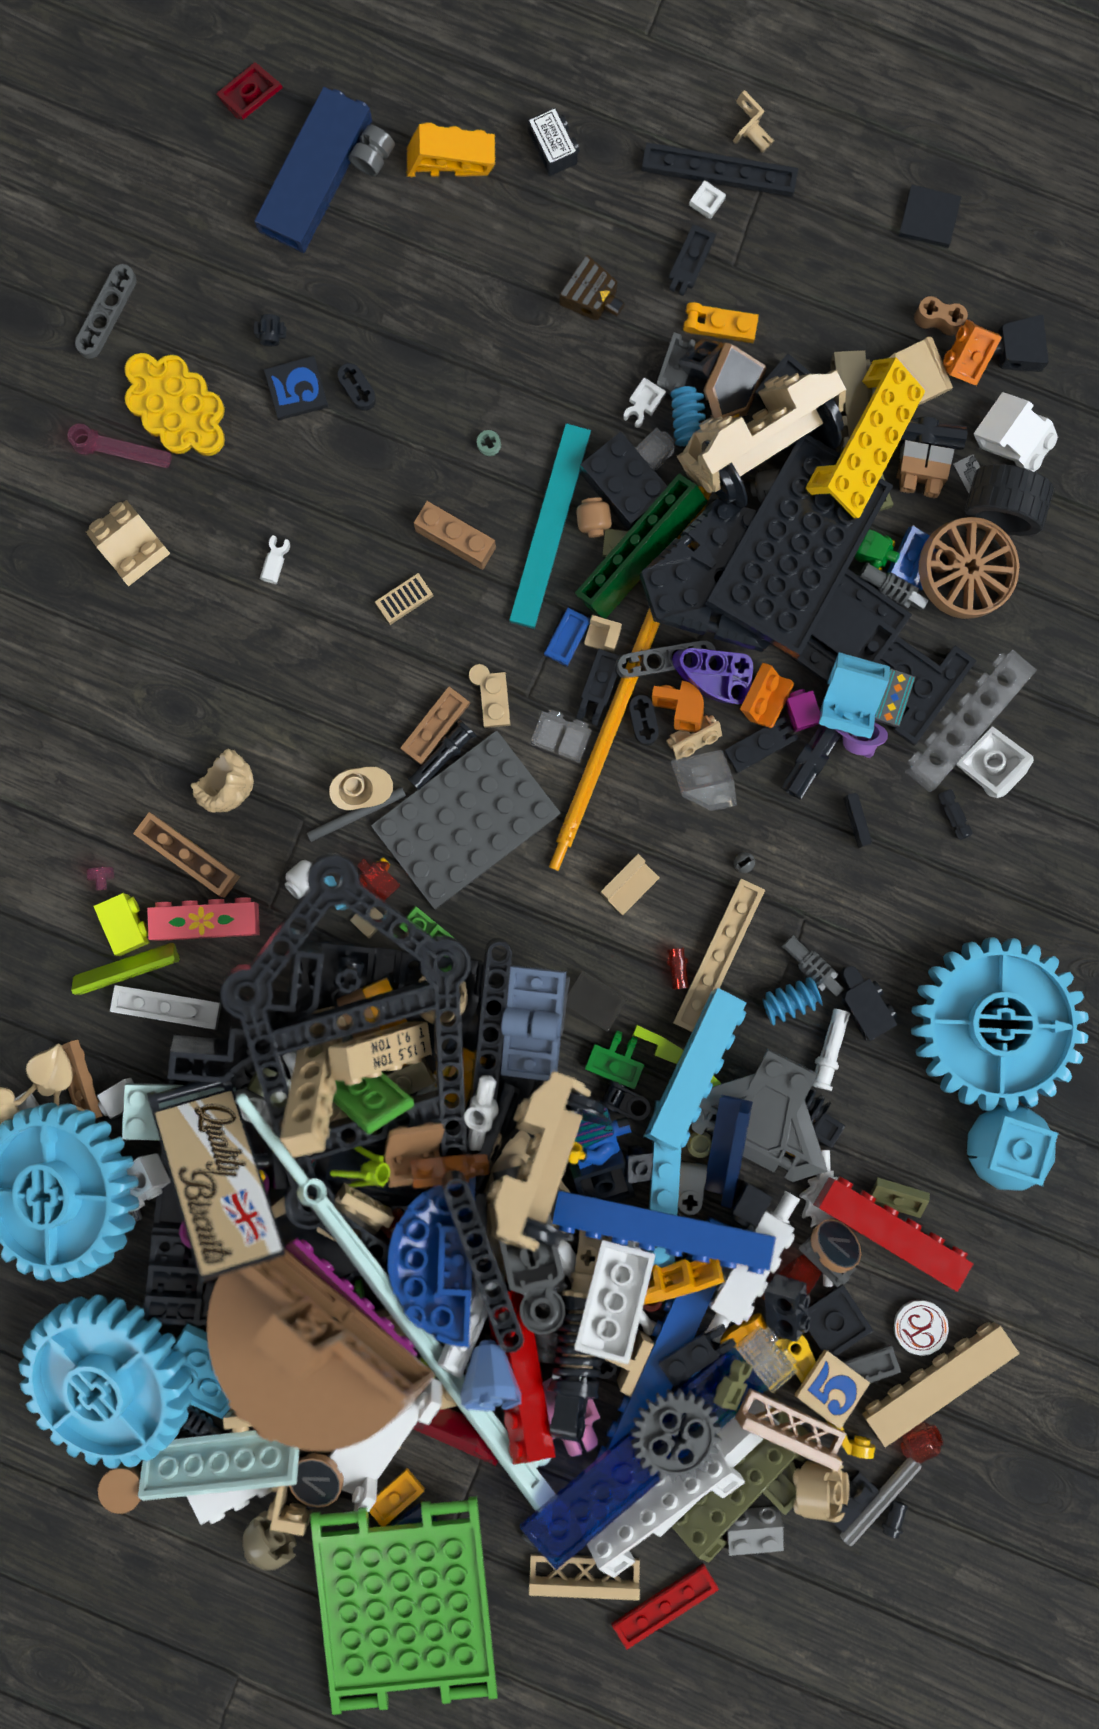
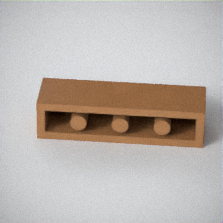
M150 812L133 833L223 898L228 895L240 878L238 874Z

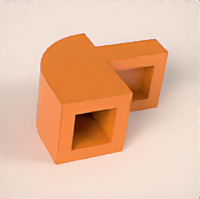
M683 680L680 690L669 685L654 686L652 693L653 706L676 710L674 729L694 733L701 730L704 717V701L697 687Z

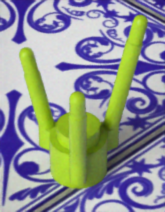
M361 1146L353 1149L368 1157L371 1161L364 1163L360 1172L336 1170L330 1172L331 1176L364 1179L347 1184L350 1187L384 1186L390 1177L389 1165L383 1163L384 1157L375 1155Z

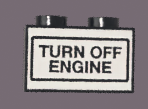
M556 107L527 120L528 134L549 177L577 164V153L580 152L578 143L574 137L570 138L567 132L569 130L567 121L563 115L559 116Z

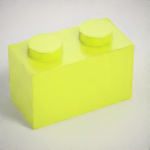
M122 893L94 906L114 955L122 956L150 943L147 938L148 927L138 917L137 912L140 909L134 897L130 898L129 895Z

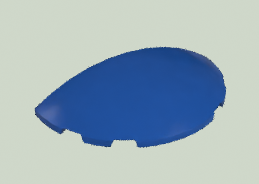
M476 1177L470 1178L468 1183L474 1201ZM451 1184L448 1189L458 1190L462 1184ZM442 1185L418 1196L408 1206L400 1222L397 1223L389 1247V1278L393 1293L397 1296L403 1307V1312L417 1328H422L440 1342L469 1348L472 1269L447 1204ZM462 1208L458 1214L462 1216L467 1215L471 1209ZM474 1233L470 1234L467 1239L473 1240Z

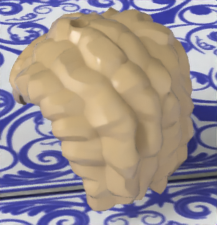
M226 749L224 753L220 754V758H216L213 767L208 769L205 777L200 778V781L192 783L191 788L193 789V796L196 798L197 804L204 807L207 811L228 812L240 806L250 795L254 783L252 770L235 750Z

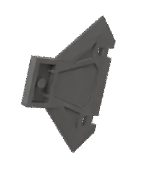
M768 1048L755 1074L713 1086L707 1098H702L699 1105L702 1108L701 1113L695 1123L691 1122L694 1132L702 1135L705 1128L714 1132L716 1121L711 1119L713 1114L717 1115L721 1095L753 1101L743 1157L772 1172H775L778 1166L786 1169L787 1172L784 1178L792 1182L828 1171L804 1100L817 1077L816 1072ZM786 1151L795 1155L793 1160L784 1156Z

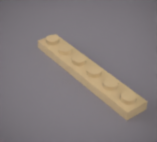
M740 879L675 1017L674 1024L691 1032L693 1031L711 991L720 988L765 889Z

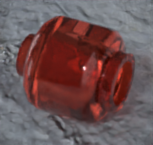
M923 1421L902 1435L903 1442L900 1443L902 1452L907 1458L911 1457L915 1462L923 1463L940 1454L943 1438L935 1425H930Z

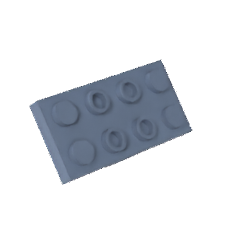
M511 966L507 1008L504 1011L502 1020L504 1045L501 1075L549 1081L551 1073L553 1071L557 1072L566 982L565 971Z

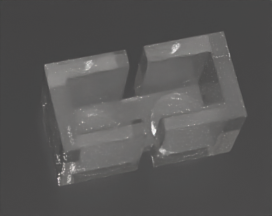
M549 710L548 713L542 711L531 739V745L553 753L561 731L564 728L566 732L559 747L558 755L580 763L592 732L591 729H588V724L576 719L573 720V723L567 722L563 719L564 715L553 710Z

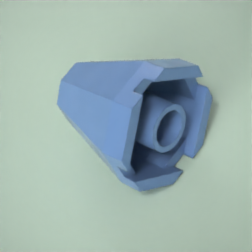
M486 1340L480 1342V1345L475 1347L472 1352L461 1390V1406H465V1409L473 1411H495L496 1406L502 1405V1410L521 1404V1392L505 1351L502 1350L500 1345H497L496 1341Z

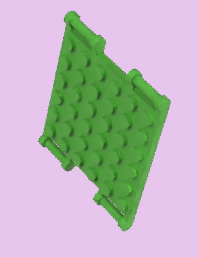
M477 1496L469 1497L468 1500L431 1504L430 1501H423L421 1504L423 1523L369 1528L367 1507L358 1508V1511L322 1515L320 1512L311 1513V1529L333 1715L342 1714V1711L377 1707H379V1710H387L388 1691L440 1686L442 1704L451 1703V1700L487 1696H489V1699L498 1698ZM460 1512L470 1513V1518L432 1522V1515ZM359 1523V1529L322 1533V1526ZM487 1682V1685L450 1688V1685ZM377 1693V1696L341 1699V1696Z

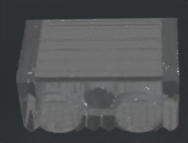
M759 1324L741 1339L735 1347L747 1363L753 1366V1370L773 1393L798 1372L793 1366L797 1361L787 1349L781 1351L775 1343L779 1339L769 1327L764 1330Z

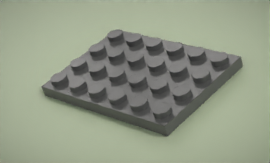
M495 731L426 783L420 790H417L372 824L371 827L436 910L552 822L561 813L499 732Z

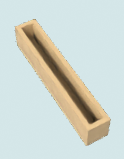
M987 1322L981 1325L976 1330V1335L970 1339L964 1338L954 1345L955 1349L947 1355L946 1353L938 1355L933 1359V1365L925 1370L922 1368L915 1371L910 1376V1381L904 1385L898 1384L888 1391L887 1397L881 1401L878 1399L874 1400L866 1406V1411L862 1415L884 1447H887L1020 1354L1000 1325L996 1322Z

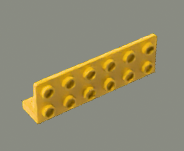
M897 357L873 360L862 382L868 388H877L836 465L816 467L806 486L807 491L811 495L831 494L853 518L861 516L925 393L924 388Z

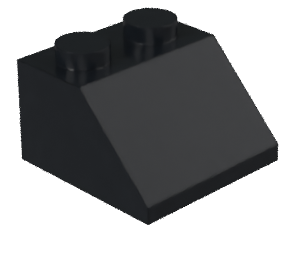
M618 1139L619 1152L612 1155L602 1165L592 1164L580 1169L578 1162L576 1164L569 1162L579 1195L612 1202L635 1197L632 1183L626 1181V1163Z

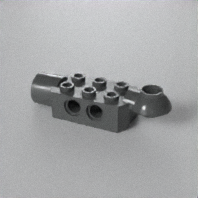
M520 1166L494 1172V1182L504 1175L516 1179ZM549 1213L545 1225L553 1227L551 1216ZM499 1241L509 1290L521 1293L524 1296L520 1306V1317L523 1324L530 1331L537 1334H549L555 1331L562 1324L565 1316L563 1300L553 1291V1287L564 1278L558 1247L539 1242L538 1248L532 1251ZM539 1303H546L550 1308V1314L545 1319H539L535 1315V1307Z

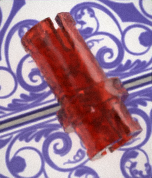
M684 947L668 949L669 960H667V966H670L672 989L689 988L686 970L688 958H685Z

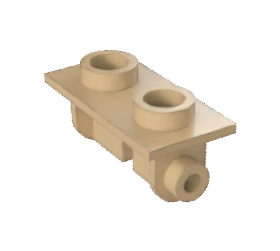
M706 715L703 717L702 728L699 732L690 734L688 731L679 730L671 734L670 738L666 741L670 749H673L676 760H679L682 757L692 755L697 749L706 744L714 743L723 735L719 721H716L713 715L709 717Z

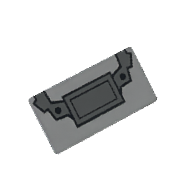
M973 454L954 463L968 493H970L976 470L981 468Z

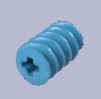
M684 386L671 391V397L674 399L671 404L674 409L672 417L675 419L673 427L676 429L674 437L677 439L675 445L687 446L693 433L701 429L699 426L701 423L698 421L706 418L705 414L698 413V411L705 408V405L697 403V401L704 399V394L696 393V388Z
M811 977L806 978L805 985L801 981H797L795 989L791 984H788L785 988L786 993L781 988H777L775 996L768 991L766 992L765 1000L762 998L765 1011L772 1025H776V1016L785 1022L787 1012L792 1018H796V1009H799L804 1015L806 1014L807 1005L813 1011H816V1002L823 1006L816 983Z

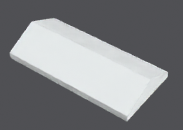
M602 1240L574 1350L599 1358L629 1364L656 1254Z

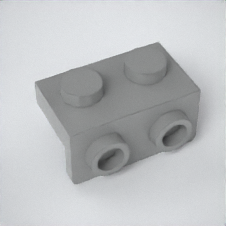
M776 1506L747 1509L727 1530L729 1556L784 1551L783 1524L780 1510Z

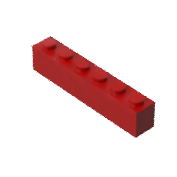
M839 1176L837 1180L831 1177L827 1179L813 1203L814 1206L958 1292L974 1264L966 1259L968 1255L966 1252L955 1246L950 1250L943 1245L945 1241L943 1238L932 1232L927 1236L920 1231L921 1225L909 1218L904 1222L897 1217L899 1212L886 1204L883 1208L874 1203L876 1198L862 1190L858 1194L851 1189L853 1184Z
M507 1291L524 1338L523 1345L518 1351L512 1353L505 1352L521 1392V1404L510 1409H504V1423L507 1428L510 1444L509 1453L512 1457L513 1465L556 1456L553 1439L550 1434V1422L534 1332L530 1331L523 1324L520 1317V1306L524 1296L515 1291ZM498 1308L494 1313L501 1314L507 1308ZM489 1318L491 1330L490 1339L496 1341L497 1345H499L492 1323ZM515 1332L506 1333L504 1338H511L515 1335Z

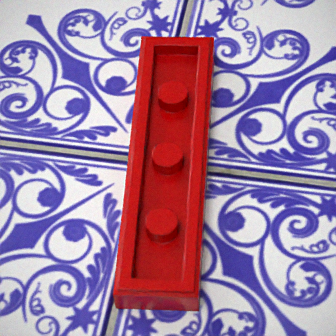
M703 1563L612 1622V1627L627 1650L718 1591L719 1588Z

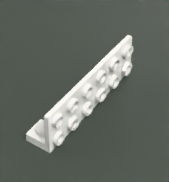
M433 1378L416 1401L402 1415L371 1438L359 1444L332 1451L329 1458L336 1462L337 1468L343 1474L344 1483L342 1490L353 1494L354 1511H358V1508L367 1507L369 1512L376 1502L378 1478L416 1422L420 1421L429 1424L439 1410L442 1402L441 1381Z
M714 1443V1445L718 1448L719 1453H710L714 1463L705 1461L703 1465L706 1472L697 1468L695 1470V1479L690 1473H687L685 1482L682 1481L679 1475H676L674 1483H671L668 1474L661 1481L658 1477V1471L652 1476L649 1471H646L578 1521V1526L599 1570L613 1578L635 1563L629 1550L711 1490L724 1498L745 1483L741 1474L728 1464L717 1443ZM682 1449L678 1457L684 1458L688 1456L690 1449Z

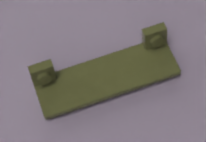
M783 1411L773 1415L780 1423L779 1425L789 1422L787 1413ZM802 1424L795 1426L797 1434L800 1436L811 1433ZM763 1439L734 1467L744 1479V1484L724 1498L711 1490L671 1527L699 1559L709 1563L728 1543L722 1535L794 1458L803 1462L807 1457L767 1439Z

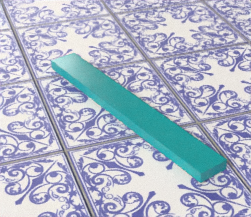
M570 424L565 425L511 613V623L533 629L536 627L591 430Z

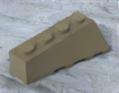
M865 350L834 352L830 361L831 371L837 370L846 388V401L843 403V411L840 412L844 423L843 431H841L842 440L841 445L836 448V452L842 454L872 397V388H868L862 382L871 366L870 360H866Z

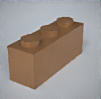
M428 501L414 521L416 532L481 570L484 569L496 549L494 539Z

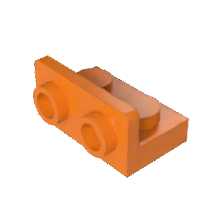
M967 319L964 325L957 331L956 341L952 349L944 357L943 365L945 371L953 377L977 386L1002 337L997 333L977 326Z
M762 663L740 710L750 722L773 728L794 686L793 681L780 677L772 665Z

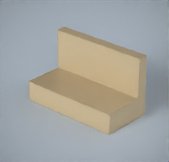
M639 854L600 892L622 916L660 878L645 864L646 861Z

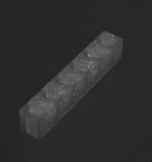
M1011 650L1006 655L1001 653L992 663L995 667L989 675L985 672L977 680L975 685L978 688L973 694L968 692L959 701L958 704L961 708L956 714L951 711L941 722L944 728L939 733L934 731L924 742L927 745L926 749L922 753L917 751L907 762L910 767L906 773L928 792L933 791L1037 671L1014 650ZM999 674L1007 678V686L999 684L997 680ZM981 694H986L990 697V706H986L981 702ZM967 713L973 716V726L967 725L964 722V714ZM947 733H952L957 737V745H951L947 742ZM930 753H936L940 756V765H934L930 762Z

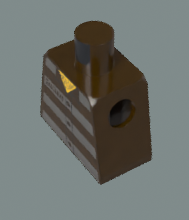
M586 255L560 293L559 305L593 320H598L605 310L617 317L625 303L614 296L617 292L618 282L591 257Z

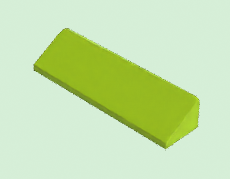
M169 943L77 974L73 977L72 994L82 995L177 963L180 958L174 943Z

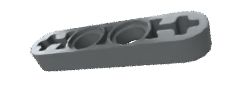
M120 264L112 269L76 338V348L84 358L91 359L99 355L136 285V276L128 265ZM125 274H127L129 279H123L121 282L118 277L120 275L125 276ZM109 295H117L119 300L116 305L107 306L105 304V300ZM105 317L107 319L106 325L100 329L95 328L93 325L95 319ZM91 341L94 346L85 349L83 346L84 342L89 343Z
M702 640L627 653L617 659L615 670L622 678H634L674 671L676 669L673 666L672 653L675 650L687 648L701 649V646L706 650L716 651L711 642ZM686 653L683 663L686 667H689L692 658ZM650 654H654L659 658L660 664L657 669H652L647 665V657ZM711 656L708 663L714 660L713 656ZM626 659H628L629 663L640 661L641 666L630 669V673H628L627 669L622 668V664L626 663Z

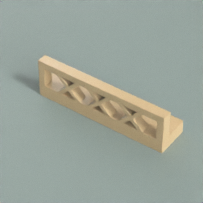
M531 1554L529 1595L639 1600L640 1559L634 1558L635 1563L631 1565L634 1566L633 1580H621L618 1575L613 1580L609 1579L611 1576L608 1574L602 1579H594L588 1571L596 1564L593 1556ZM536 1562H548L554 1569L547 1577L535 1576ZM568 1563H575L581 1570L574 1578L566 1577L561 1571Z

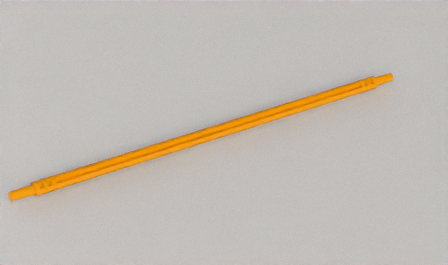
M736 414L732 418L740 417V415ZM698 486L709 501L712 492L708 493L702 486ZM706 504V505L701 509V511L694 517V519L687 525V527L706 509L707 504ZM650 608L632 653L649 650L660 623L654 622ZM640 661L636 663L628 662L625 669L630 673V669L641 666ZM638 677L621 678L556 840L558 845L549 865V868L559 871L567 848H571Z

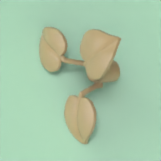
M60 1044L33 1056L29 1060L26 1071L34 1083L21 1098L15 1100L14 1094L10 1089L0 1087V1124L5 1120H13L14 1115L19 1112L17 1106L21 1105L36 1089L43 1096L54 1095V1103L59 1106V1095L62 1090L69 1087L73 1077L70 1061ZM77 1107L79 1112L84 1110L81 1107Z

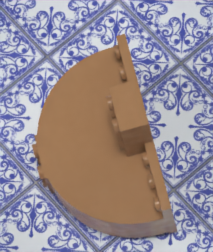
M286 1248L285 1255L219 1276L214 1287L207 1320L208 1348L212 1366L223 1392L230 1401L228 1406L234 1410L235 1415L240 1420L247 1421L256 1429V1433L270 1442L275 1440L290 1447L311 1451H331L359 1444L380 1432L402 1415L416 1401L435 1376L432 1370ZM331 1317L337 1318L338 1321H339V1323H338L335 1319H332Z

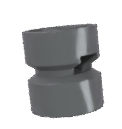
M367 125L359 138L361 143L355 144L348 158L358 170L371 177H376L384 165L383 158H388L395 147V142L382 129L374 125Z

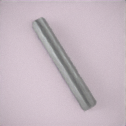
M912 1456L908 1457L881 1487L877 1496L868 1504L844 1533L841 1532L840 1536L846 1544L853 1546L918 1473L922 1466Z

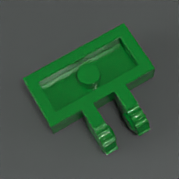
M617 1030L609 1050L594 1044L585 1069L635 1089L645 1065L630 1059L638 1039L632 1036L627 1044L626 1053L622 1056L615 1053L617 1045L622 1039V1032Z

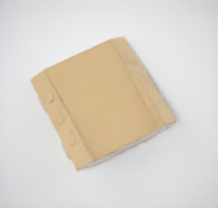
M927 337L889 357H897L924 388L925 393L919 405L953 388L932 337Z

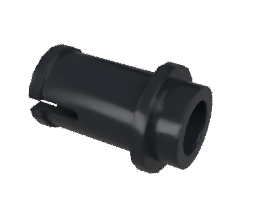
M897 1500L891 1502L886 1523H882L884 1534L894 1538H899V1535L903 1534L901 1528L908 1505Z

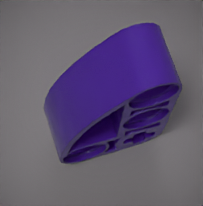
M697 648L680 649L673 655L672 662L674 668L686 682L697 687L702 695L722 703L743 704L752 684L753 661L748 655ZM686 653L692 658V663L689 667H686L683 663ZM711 656L717 661V666L714 670L709 667L708 663ZM736 662L741 663L740 669H735ZM733 686H737L739 689V695L736 699L731 695Z

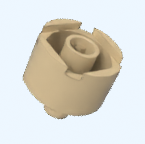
M806 1461L801 1469L795 1470L793 1481L795 1486H797L794 1502L796 1514H800L804 1518L831 1522L842 1520L845 1512H840L842 1505H848L849 1478L846 1472L841 1471L844 1468L843 1465L840 1466L837 1472L818 1462Z

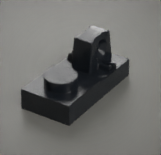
M859 1471L849 1480L848 1505L843 1504L840 1511L845 1512L844 1517L839 1522H832L843 1533L880 1492Z

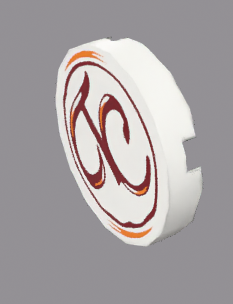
M911 1300L902 1305L895 1315L894 1335L899 1344L908 1352L916 1355H929L939 1350L945 1343L949 1332L948 1320L943 1311L934 1303L925 1300Z

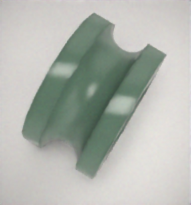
M486 430L477 437V446L482 454L493 456L499 452L501 441L496 432ZM488 437L491 441L496 440V443L493 442L494 447L491 449L487 446H482V443L485 444L484 439Z

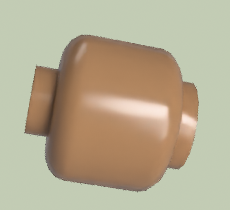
M602 498L582 500V504L576 510L579 531L588 533L589 538L604 536V531L608 530L612 524L609 504L603 502Z

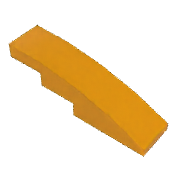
M710 1258L709 1263L697 1260L690 1263L684 1259L660 1268L657 1264L653 1265L643 1305L676 1298L723 1283L724 1277L720 1260Z

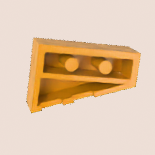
M433 123L419 124L407 146V177H415V172H431V176H439V171H455V176H488L495 165V134H488L483 130L467 131L461 130V128L456 126L446 128L436 126Z

